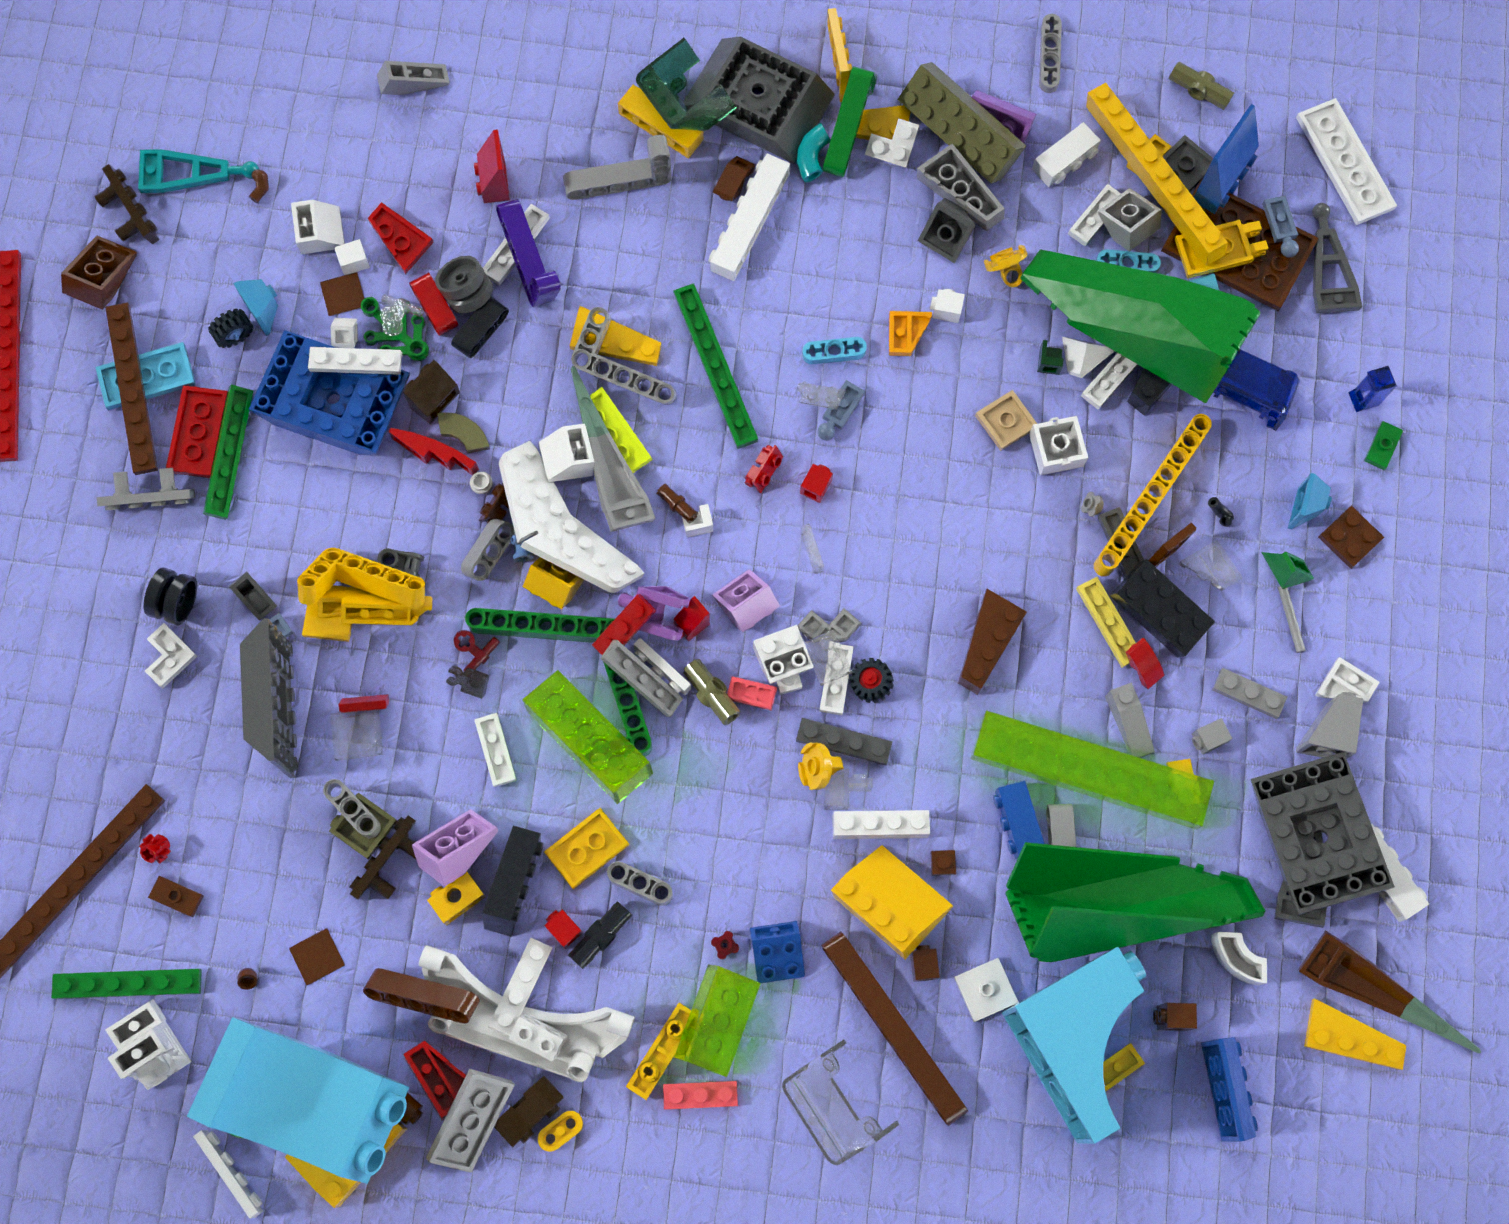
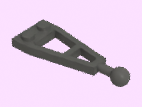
M1318 203L1312 210V214L1318 220L1320 227L1315 233V236L1319 239L1314 246L1313 298L1316 313L1359 311L1362 308L1358 284L1335 228L1329 229L1327 218L1330 215V208L1325 203ZM1323 239H1329L1334 254L1323 255ZM1339 264L1348 287L1322 289V265Z
M1322 832L1315 833L1313 836L1314 840L1317 843H1323ZM1283 880L1277 896L1274 919L1323 928L1327 907L1298 915L1290 896L1286 895L1287 888Z

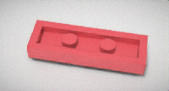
M737 1081L663 1084L664 1110L738 1106Z

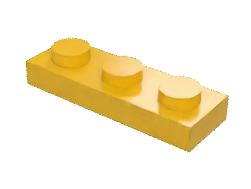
M1131 1043L1103 1062L1105 1092L1145 1064Z

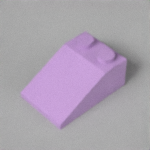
M470 809L412 844L418 866L445 887L467 872L497 834L498 829Z

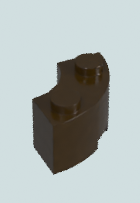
M543 1076L523 1094V1097L513 1107L511 1106L497 1120L494 1128L512 1148L520 1141L524 1144L534 1135L532 1129L546 1116L550 1119L560 1109L558 1104L564 1097Z

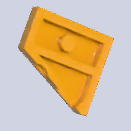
M889 312L890 356L912 355L932 318V312Z

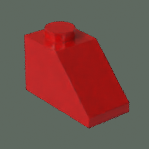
M695 596L690 599L689 607H683L673 619L674 625L683 630L681 639L685 637L689 642L710 625V613Z

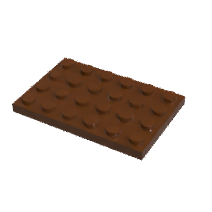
M1201 178L1199 184L1197 185L1195 191H1194L1193 194H1192L1193 197L1195 196V194H1196V192H1197V190H1198V188H1199V186H1200V184H1201V182H1202V180H1203L1202 178ZM1231 193L1228 194L1230 198L1225 207H1219L1215 214L1201 207L1215 226L1240 220L1243 225L1260 221L1262 230L1259 231L1260 234L1248 238L1249 244L1266 240L1268 245L1266 255L1254 258L1252 263L1206 275L1214 273L1216 280L1279 312L1319 238L1296 227L1298 236L1292 240L1298 243L1299 251L1294 257H1285L1281 253L1283 241L1274 242L1263 209ZM1174 226L1161 252L1181 261L1175 242V237L1181 235V232Z

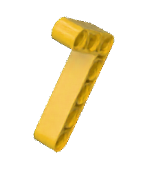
M338 548L325 549L297 579L298 600L306 605L318 602L336 581L412 608L421 607L425 603V581L422 578Z

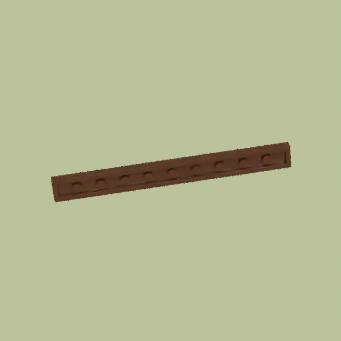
M145 784L0 940V979L166 801L149 785Z

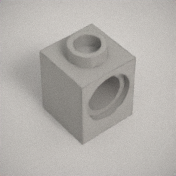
M1222 718L1192 733L1193 745L1198 751H1201L1202 755L1227 744L1233 739Z

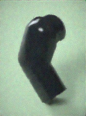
M1217 497L1210 498L1208 505L1215 515L1220 518L1219 523L1225 527L1230 526L1232 520H1234L1233 513Z

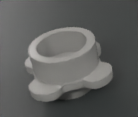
M1089 492L1083 501L1081 511L1089 513L1091 517L1098 515L1104 506L1101 496H1095L1093 492Z

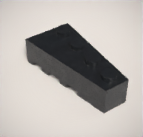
M1144 368L1127 402L1141 414L1145 415L1172 384Z
M517 826L512 827L482 912L484 929L512 937L515 924L520 917L522 902L526 899L529 886L527 885L529 879L533 878L536 870V864H534L536 856L540 857L544 843L541 842V833Z

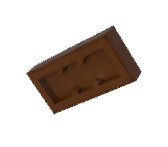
M161 876L157 878L148 898L190 917H194L204 897L200 893Z

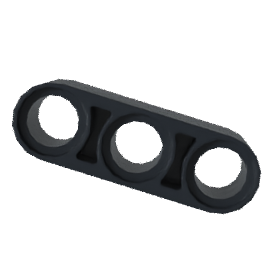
M490 297L456 333L451 345L468 358L474 357L506 319L509 309Z

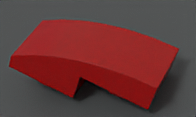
M1141 638L1126 651L1130 666L1137 671L1141 684L1145 688L1149 689L1165 676L1158 658L1146 639Z

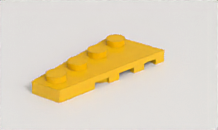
M580 305L570 342V349L572 350L575 349L588 314L591 311ZM596 314L594 317L596 324H601L605 320V317ZM611 320L598 355L657 366L662 345L657 340ZM593 333L586 337L587 345H593L597 340L596 335Z
M1315 998L1312 999L1304 1047L1403 1070L1406 1052L1405 1044Z

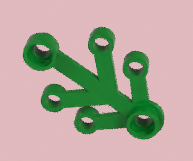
M367 297L362 300L361 309L364 315L374 317L390 331L374 332L369 330L365 332L364 340L367 345L373 346L377 342L401 341L405 346L391 347L385 344L380 349L401 350L402 356L408 355L413 361H422L428 356L429 347L422 340V328L425 326V320L422 315L416 314L411 318V323L414 327L413 339L407 335V314L410 308L406 301L400 300L395 305L397 311L396 325L380 311V306L375 298ZM402 305L406 306L405 310H399V307ZM369 307H375L373 311H367ZM418 319L422 320L420 324L414 323ZM369 336H375L373 340H367ZM416 349H422L420 353H414Z

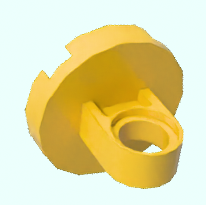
M1018 245L1019 250L1013 251L1012 247L991 255V261L984 260L986 270L989 272L999 270L1001 278L1009 287L1019 286L1022 282L1020 279L1022 270L1019 262L1028 256L1024 245ZM1010 271H1017L1018 279L1012 283L1008 282L1007 274Z
M811 742L806 744L801 750L800 754L804 755L802 762H798L799 777L802 784L809 786L810 790L825 788L832 775L844 771L841 757L831 756L828 748L822 743Z

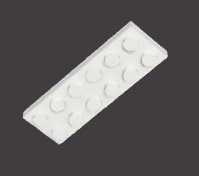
M1336 98L1297 114V121L1356 225L1395 210L1397 204Z

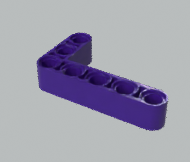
M516 199L496 205L500 224L530 305L536 307L554 301L561 290L558 275L555 271L546 273L520 201Z

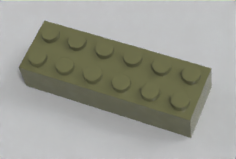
M933 62L920 65L897 99L946 144H953L965 160L991 184L1003 179L1026 147L1022 141Z

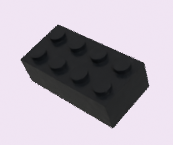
M1147 559L1139 562L1110 594V597L1177 658L1186 656L1215 623L1209 615Z

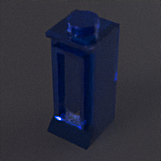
M1389 366L1368 371L1361 383L1348 393L1356 412L1379 406L1397 385ZM1371 390V391L1365 396V398H1363L1362 393Z

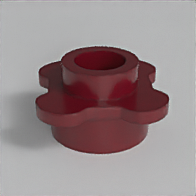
M725 931L722 936L714 937L711 940V945L716 948L719 959H725L727 955L737 953L739 950V945L734 942L733 933L730 931Z

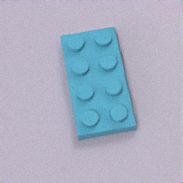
M184 342L139 354L146 399L181 390L183 385H196ZM115 362L95 367L106 409L112 410L122 407Z

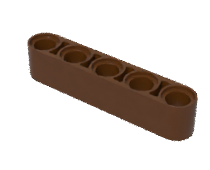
M381 968L374 970L363 989V993L372 1000L464 1024L470 1021L480 1002L478 996L471 991Z

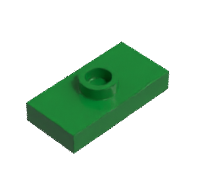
M1382 421L1364 461L1385 470L1403 430Z

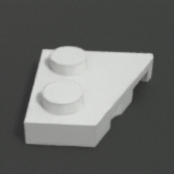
M1339 657L1336 659L1315 696L1333 699L1342 692H1351L1356 694V697L1363 698V703H1366L1380 682Z

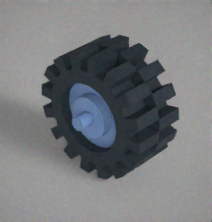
M242 309L228 310L226 314L221 313V317H216L214 319L215 322H211L208 327L218 347L226 348V346L230 348L233 344L235 346L238 345L239 341L243 342L244 338H248L250 336L249 333L253 331V325Z

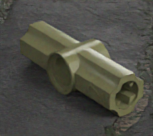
M1177 62L1168 78L1186 88L1192 98L1200 101L1205 99L1223 110L1234 95V92L1216 83L1215 78L1206 71L1197 72L1181 62Z
M695 659L684 668L683 673L698 691L696 694L698 700L703 705L710 707L723 725L730 724L740 716L739 713L741 711L726 694V685L719 678L712 676L700 659Z

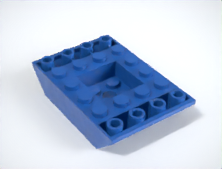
M284 330L249 407V411L277 427L358 455L376 454L409 379L410 372L401 370V375L310 372L308 369L310 347H336ZM331 395H339L340 398L337 403L331 404L328 402V398Z

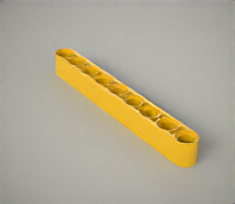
M1197 414L1192 418L1093 564L1094 570L1098 575L1109 576L1119 565L1211 429L1212 421L1207 415ZM1184 441L1188 442L1190 446H1187ZM1172 458L1177 459L1179 463H1176ZM1161 475H1165L1168 480L1163 479ZM1149 491L1154 492L1157 497H1153ZM1138 508L1143 509L1145 514L1140 513ZM1126 525L1131 526V527L1133 528L1134 532H1133V531H1129V530L1127 529ZM1114 542L1119 543L1122 549L1117 548ZM1102 560H1107L1111 566H1106Z

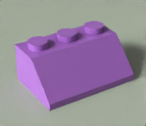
M977 90L972 95V98L1020 141L1025 143L1036 114Z

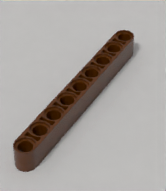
M840 931L823 943L821 947L946 1125L950 1126L968 1112L966 1106L846 936Z

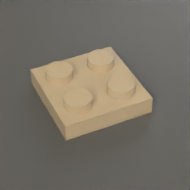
M1013 390L975 414V417L1000 451L1029 434L1032 426L1037 424Z

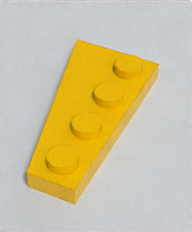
M836 8L828 9L827 26L833 54V64L836 67L839 101L842 102L852 65L847 63L849 61V50L844 48L846 37L845 32H841L843 29L842 17H838Z

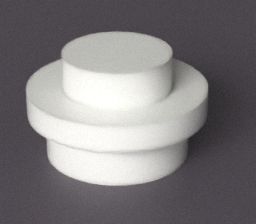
M477 472L472 475L470 487L475 493L485 494L492 488L493 481L488 473Z

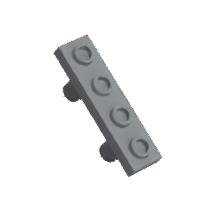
M173 468L159 469L161 482L159 492L132 494V492H129L128 473L116 472L113 473L115 493L113 496L96 497L97 507L105 506V510L120 509L121 504H128L129 508L143 507L142 503L151 502L152 506L166 505L165 501L174 500L175 504L189 503L188 499L195 498V490H178V488H175Z

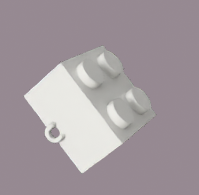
M1077 416L1063 419L1054 417L1048 422L1032 426L1029 436L1040 475L1084 467L1088 455Z

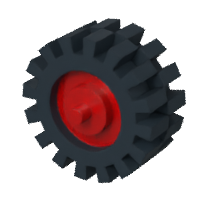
M869 658V661L863 659L862 664H855L856 669L852 668L850 685L856 696L862 701L864 699L867 703H870V701L878 703L877 699L880 698L883 701L885 699L884 696L886 694L889 696L891 693L890 688L893 689L894 686L892 683L894 681L892 673L885 662L882 663L880 659H877V661L874 658Z

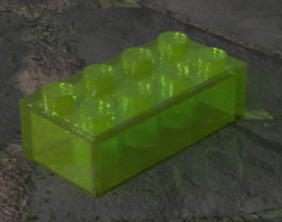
M708 964L674 1058L727 1077L761 983L720 966Z

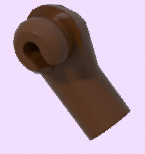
M256 169L252 172L256 188L251 192L249 198L253 202L258 203L269 190V182L266 172Z

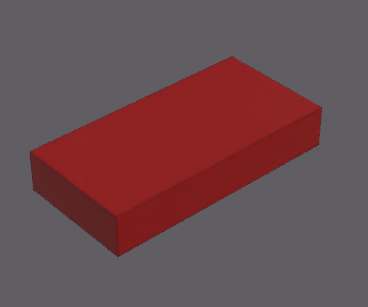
M389 694L342 698L338 704L339 712L386 709L390 702Z

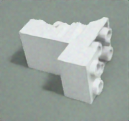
M154 999L105 1029L118 1049L117 1052L108 1057V1060L119 1077L124 1079L129 1076L135 1080L138 1079L147 1090L159 1085L169 1076L192 1062L165 1021L166 1017Z

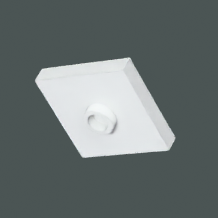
M999 958L954 977L973 1022L1019 1003Z

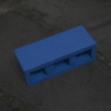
M1021 781L997 788L995 791L996 795H993L994 804L997 809L1000 808L1001 827L1004 832L1007 831L1009 836L1007 841L1008 850L1011 855L1014 854L1015 859H1018L1025 842L1045 844L1026 782Z

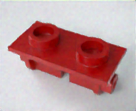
M767 445L766 448L763 447L755 460L761 466L752 465L745 476L746 480L744 483L749 487L754 485L759 493H762L769 484L771 476L782 462L783 455L776 445L773 447Z

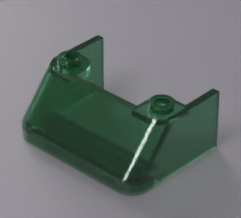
M684 37L642 69L636 76V83L671 129L706 131L737 107L723 86L720 85L688 110L677 94L687 85V78L684 73L700 60Z

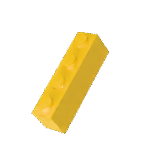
M633 84L618 102V111L621 116L652 136H666L668 146L688 159L704 140L703 129L700 124L695 121L691 122L680 111L669 108L663 100L655 99L642 87L638 88Z

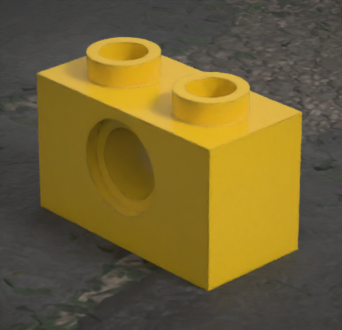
M466 872L444 888L439 886L430 893L431 897L427 901L441 921L447 926L486 898V896L472 876ZM456 890L460 891V900L455 903L450 902V894Z

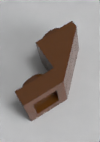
M738 156L734 157L727 163L714 187L713 193L726 201L736 199L741 194L745 179L754 172L756 164Z

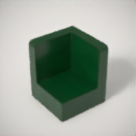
M1043 340L1039 351L1037 372L1059 375L1064 361L1062 349L1047 347L1048 340Z

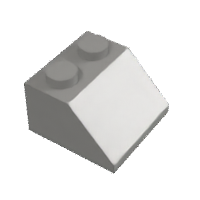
M1130 188L1098 211V215L1112 239L1128 251H1131L1161 227V209Z

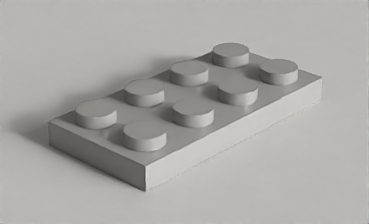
M469 1069L426 1156L428 1162L471 1173L515 1086L512 1080Z

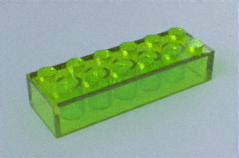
M559 670L522 699L527 712L616 804H619L653 774L650 762Z

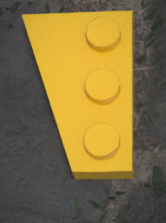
M904 105L864 110L856 138L869 140L872 133L892 140L898 119L909 122L911 111Z

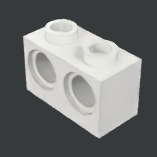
M523 1013L519 1016L508 1039L553 1061L558 1056L567 1034Z

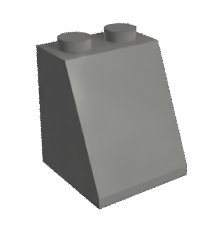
M1342 692L1326 703L1296 747V753L1324 758L1344 752L1346 759L1356 754L1363 698L1356 697V694L1351 692Z

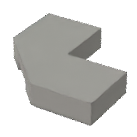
M845 608L830 624L826 623L811 610L797 626L799 631L813 643L846 642L859 628L861 622Z

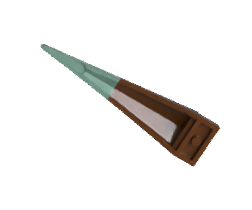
M1326 930L1299 967L1300 973L1319 985L1379 1008L1476 1053H1481L1479 1047L1355 948Z

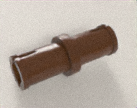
M666 483L657 490L656 494L670 506V510L681 515L687 523L690 524L697 518L699 513L685 502V498L682 495L676 494Z

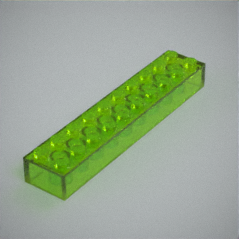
M987 710L983 714L970 758L971 760L1193 829L1203 826L1214 781Z

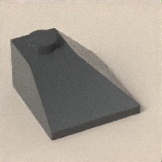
M944 198L936 204L918 241L955 263L971 235L975 223L963 208Z

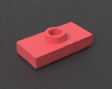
M732 676L727 695L733 702L772 711L777 687Z

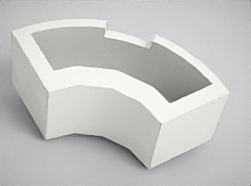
M1216 932L1211 934L1214 953L1228 973L1245 983L1253 985L1267 983V958L1258 957L1249 951L1243 941L1242 933Z

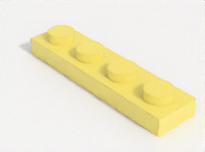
M1095 577L1077 586L1078 594L1121 668L1129 665L1126 651L1136 642L1099 578Z

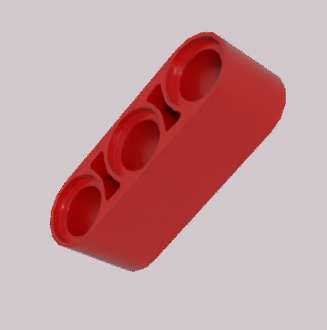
M429 272L409 282L411 289L439 336L459 326L453 312Z

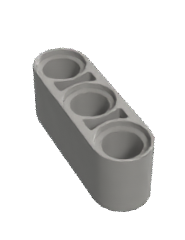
M500 519L490 520L461 564L462 573L477 581L485 580L510 544L511 537L515 535L514 526ZM502 527V532L499 535V529ZM490 545V550L486 554V549ZM477 565V570H476V572L474 573V572H473L474 567Z
M331 779L326 782L323 792L334 807L362 836L369 839L376 837L381 830V824L343 782L337 779ZM340 786L342 788L341 794L337 797H332V789ZM356 803L358 806L357 811L354 814H347V807L350 804ZM369 820L373 821V828L368 832L363 831V824Z
M1072 804L1047 805L1046 816L1049 845L1076 847Z
M613 862L608 867L607 875L614 885L660 906L667 905L672 900V888L666 882L623 862ZM614 869H624V877L619 880L612 877ZM638 878H644L647 881L646 887L641 890L633 886L634 881ZM657 889H667L669 892L667 898L663 900L657 899L655 897Z

